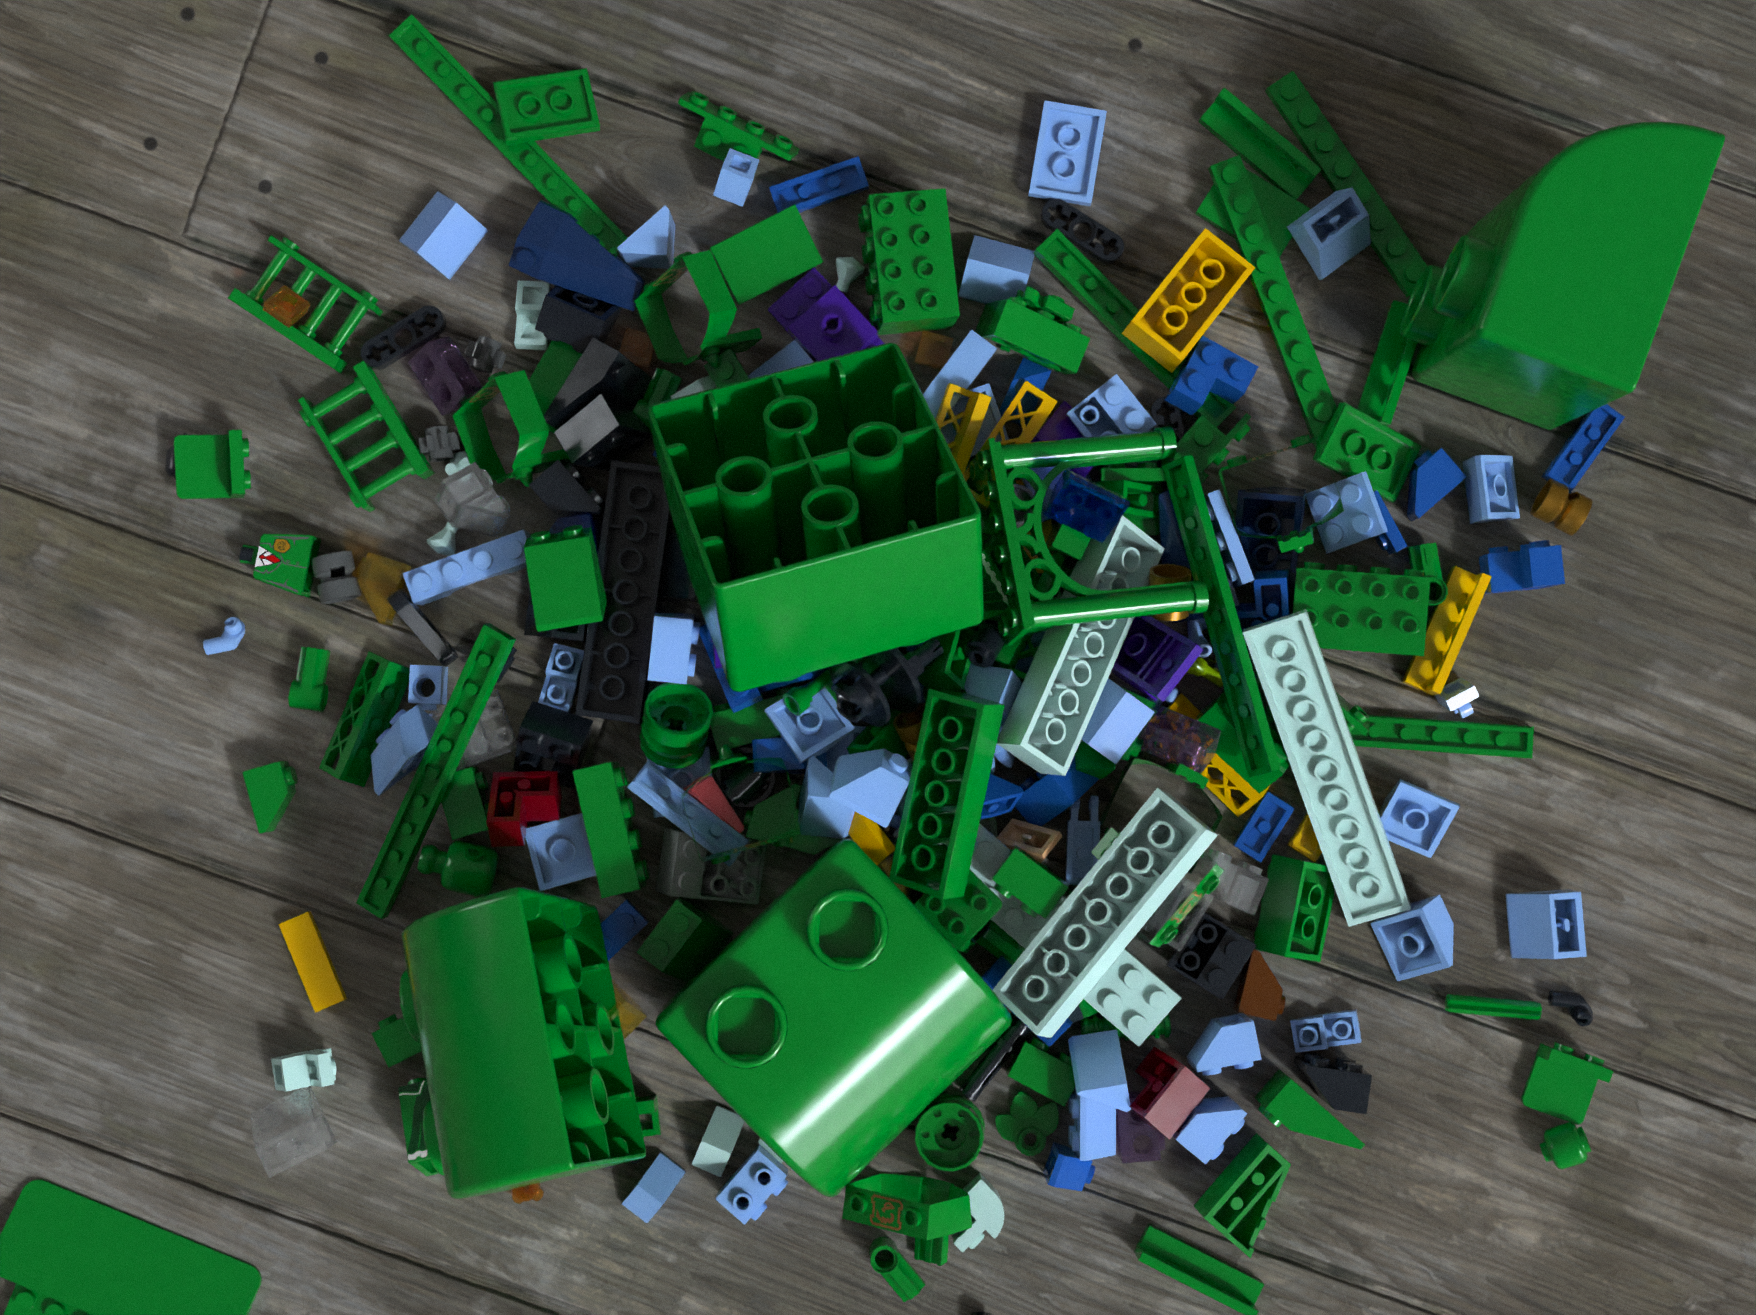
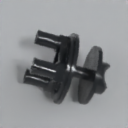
M933 637L922 643L912 652L903 653L894 648L829 667L833 682L831 689L836 692L838 712L847 720L858 722L862 719L876 727H882L890 720L889 705L904 713L914 712L921 704V687L917 677L924 672L925 666L943 654L942 647L936 649L940 645L939 641Z

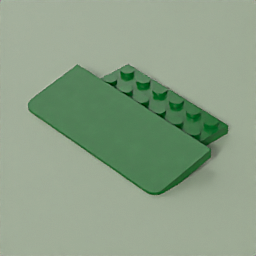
M36 1179L25 1185L0 1234V1277L16 1283L3 1315H248L262 1281L260 1271L252 1264L43 1179Z

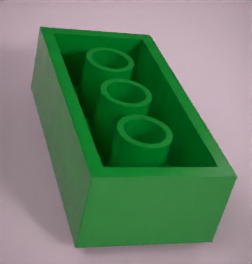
M616 761L572 771L601 898L645 887L647 885L646 880L650 879V872L647 861H641L639 848L643 847L640 830L633 828L631 817L636 816L632 798L626 797L624 786L629 785L625 767H619V763Z

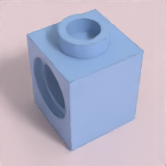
M730 148L721 168L713 196L743 207L751 188L759 159Z
M410 665L408 703L418 704L423 710L437 711V705H446L448 667ZM427 679H431L435 684V691L429 697L424 696L421 691V686Z

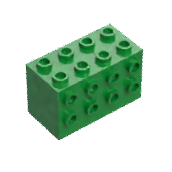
M946 188L869 195L865 205L861 206V213L858 214L860 233L865 232V245H862L863 264H869L868 276L865 277L867 295H872L873 300L872 307L869 308L870 324L873 327L876 326L878 335L951 329L960 317Z
M1304 562V568L1296 569L1293 613L1307 610L1320 648L1424 656L1431 578L1424 577V570L1404 569L1403 575H1390L1391 568L1370 567V573L1357 572L1358 566L1337 564V571L1325 570L1324 563Z

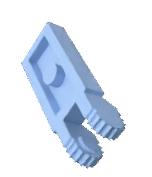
M1090 796L1088 802L1089 821L1078 820L1079 799L1070 806V820H1067L1065 882L1068 885H1078L1098 861L1091 853L1100 841L1098 796Z

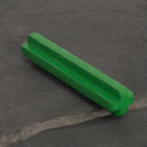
M1448 994L1445 998V1010L1452 1013L1534 1020L1540 1019L1542 1014L1541 1004L1535 1001Z

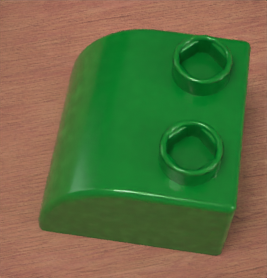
M1638 122L1597 131L1562 149L1479 220L1467 235L1462 236L1458 240L1444 268L1429 265L1422 272L1411 293L1400 326V335L1403 338L1421 344L1412 368L1413 379L1547 430H1552L1633 392L1638 383L1723 148L1725 135L1703 127L1682 123Z
M886 343L655 403L649 407L648 416L653 441L680 547L726 679L733 691L743 692L774 682L792 681L806 673L901 646L918 645L933 637L976 626L982 622L984 605L981 511L897 344Z
M844 839L833 844L673 996L659 1012L656 1018V1027L780 1159L819 1193L827 1197H834L1010 1027L1012 1018L994 991L942 933L855 841Z
M515 887L436 911L412 922L404 929L402 945L407 969L403 972L399 984L400 1007L409 1033L416 1042L420 1043L430 1095V1101L426 1103L423 1112V1133L427 1153L434 1168L439 1174L444 1176L447 1193L451 1198L462 1199L511 1190L642 1159L646 1156V1147L599 912L595 905L523 887Z

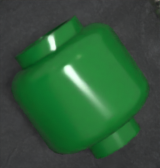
M1572 1122L1546 1129L1544 1132L1545 1142L1539 1144L1545 1161H1553L1558 1169H1566L1586 1162L1587 1153L1592 1151L1582 1126L1577 1128Z

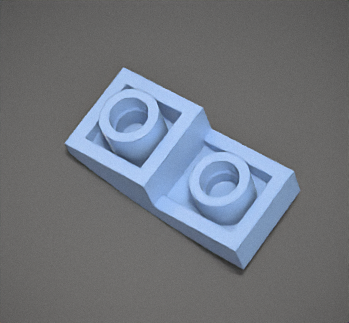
M554 643L538 703L570 713L582 670L584 650Z
M1357 1009L1290 1020L1296 1053L1324 1050L1331 1046L1362 1042Z

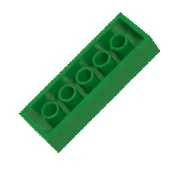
M929 689L889 876L892 882L940 899L964 897L1005 707L1004 704L952 689Z

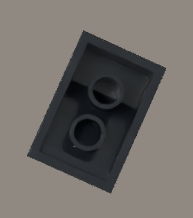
M592 338L545 412L544 419L547 424L558 430L600 394L618 398L630 409L645 392L652 378L619 351Z

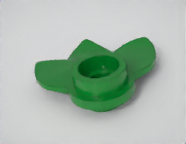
M1020 1091L1012 1100L1010 1114H1000L995 1117L997 1131L1003 1139L1014 1142L1019 1152L1027 1156H1034L1045 1148L1046 1137L1056 1130L1059 1112L1055 1102L1047 1103L1038 1108L1037 1103L1030 1095ZM1029 1133L1036 1136L1033 1144L1024 1142V1137Z

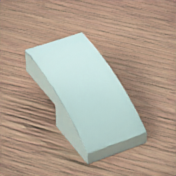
M520 280L517 282L515 304L517 319L514 341L516 349L547 350L548 339L542 332L535 330L545 295L550 292V283Z

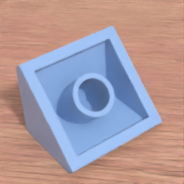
M437 191L399 241L450 280L488 230L458 203Z
M663 206L617 247L623 261L629 267L669 269L673 265L675 223L670 210Z
M974 235L958 297L984 304L1016 297L1018 290L1025 291L1034 259V251Z
M1476 455L1463 461L1464 474L1467 476L1465 478L1470 524L1519 519L1513 457L1506 455Z
M814 756L808 759L799 795L798 822L801 835L844 839L848 836L855 811L828 797L833 773Z
M1117 1029L1069 1038L1068 1043L1077 1095L1125 1112L1131 1110Z

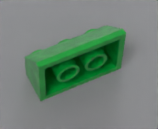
M1272 854L1271 863L1267 870L1268 878L1265 893L1261 899L1259 922L1254 933V944L1256 945L1254 949L1288 958L1321 962L1335 893L1327 865Z

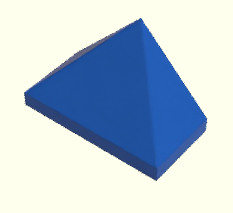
M1023 358L999 409L1001 417L1025 381L1043 391L1052 370ZM1028 391L1020 400L1023 414L1033 412L1039 398ZM1017 406L1010 416L1019 415ZM1031 417L1024 418L1026 426ZM1020 419L1010 421L1021 426Z

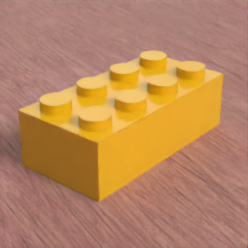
M1205 228L1122 334L1172 373L1256 267Z

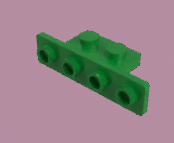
M687 92L679 98V105L705 118L694 147L723 162L730 148L759 159L763 148L788 161L798 154L799 148L792 145L793 141L788 137L779 134L775 136L765 131V127L762 124L753 120L746 121L738 117L737 112L729 107H718L709 102V98L700 92Z
M1246 413L1227 435H1224L1205 417L1201 416L1177 443L1174 458L1163 459L1159 466L1162 467L1183 456L1193 455L1202 485L1209 476L1205 471L1212 463L1218 466L1230 453L1226 449L1227 446L1234 439L1239 443L1251 428L1247 424L1251 416Z

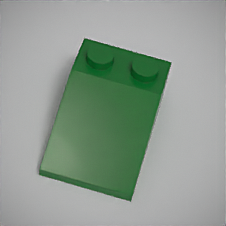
M1280 1069L1254 1097L1261 1104L1257 1110L1277 1128L1283 1124L1291 1131L1353 1148L1362 1149L1365 1146L1361 1140Z

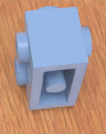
M759 1144L719 1190L715 1199L744 1225L750 1218L756 1221L767 1208V1205L764 1203L771 1194L779 1195L789 1181L785 1178L788 1175L789 1169ZM761 1172H767L769 1176H764ZM740 1197H746L748 1200H742Z

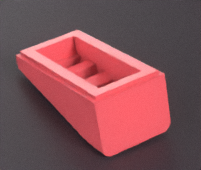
M701 776V777H699L698 779H696L695 781H693L691 784H689L688 786H686L683 790L686 791L691 785H693L695 782H697V781H698L699 779H701L703 776ZM706 776L687 792L738 833L745 830L744 825L713 777Z

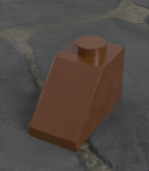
M1254 949L1242 968L1233 1009L1238 1013L1276 1021L1277 1014L1281 1015L1283 1013L1286 997L1282 995L1283 989L1258 950Z

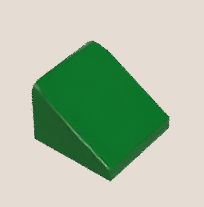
M1080 741L1075 753L1077 771L1103 779L1115 770L1116 764L1084 741Z

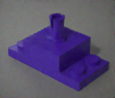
M815 267L767 309L771 316L814 362L885 344L878 337V331L835 285L832 287Z
M1149 615L1135 617L1111 672L1154 701L1159 699L1164 702L1202 653L1203 649L1195 642Z

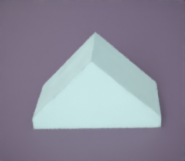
M720 1105L716 1106L691 1165L716 1176H722L744 1124V1121L736 1112Z

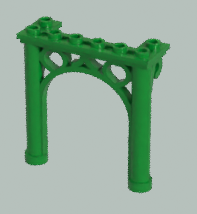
M1158 427L1150 432L1007 445L995 442V438L987 439L970 462L969 472L972 481L976 482L977 491H983L985 500L990 502L992 513L989 516L991 531L995 532L997 539L995 557L997 563L1001 564L1003 571L1001 589L1004 596H1007L1009 606L1000 614L1001 617L998 619L999 633L1001 636H1004L1006 646L1013 645L1025 634L1042 632L1052 628V626L1188 611L1190 614L1207 611L1209 594L1207 586L1202 580L1116 590H1095L1085 587L1067 576L1056 564L1047 548L1042 531L1041 512L1043 500L1048 487L1057 476L1067 470L1079 467L1172 459L1177 449L1176 436L1172 427ZM1054 467L1043 480L1031 470L1033 468ZM1015 478H1024L1035 490L1032 500L1022 501L1015 495L1013 486ZM1013 509L1023 512L1030 509V513L1024 516L1023 525L1017 528ZM1020 545L1026 547L1032 557L1038 556V558L1026 564L1025 567ZM1040 568L1052 578L1048 592L1042 593L1033 587L1030 577L1031 569ZM1059 587L1077 596L1062 599L1052 598L1058 592Z

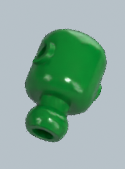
M460 840L452 842L447 852L439 850L435 845L426 844L422 847L417 870L426 875L431 873L441 874V884L449 891L482 897L488 895L492 889L499 855L492 848Z

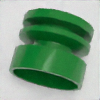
M669 682L657 686L648 694L639 736L640 747L648 759L663 767L684 768L695 764L703 756L713 715L712 703L707 695L694 685Z
M946 1094L937 1097L922 1112L916 1126L915 1143L920 1156L928 1165L940 1171L954 1172L966 1168L977 1158L983 1145L985 1122L982 1113L971 1100L961 1095ZM946 1123H949L952 1127L958 1126L956 1136H953L951 1132L944 1133Z

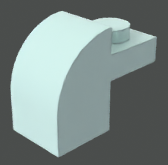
M331 1048L271 1058L275 1089L277 1091L287 1092L308 1086L325 1087L334 1085V1080H336V1063L332 1057Z
M981 1173L963 1189L970 1196L972 1228L957 1232L952 1236L953 1244L962 1253L968 1247L970 1249L975 1248L985 1236L983 1232L985 1230L995 1239L1004 1223V1209L999 1193Z

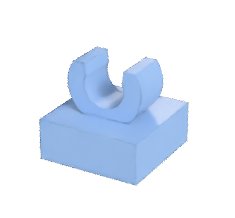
M1460 677L1445 685L1441 694H1436L1435 697L1439 704L1449 711H1454L1455 714L1459 713L1463 719L1474 713L1470 701L1478 698L1479 695L1474 685Z

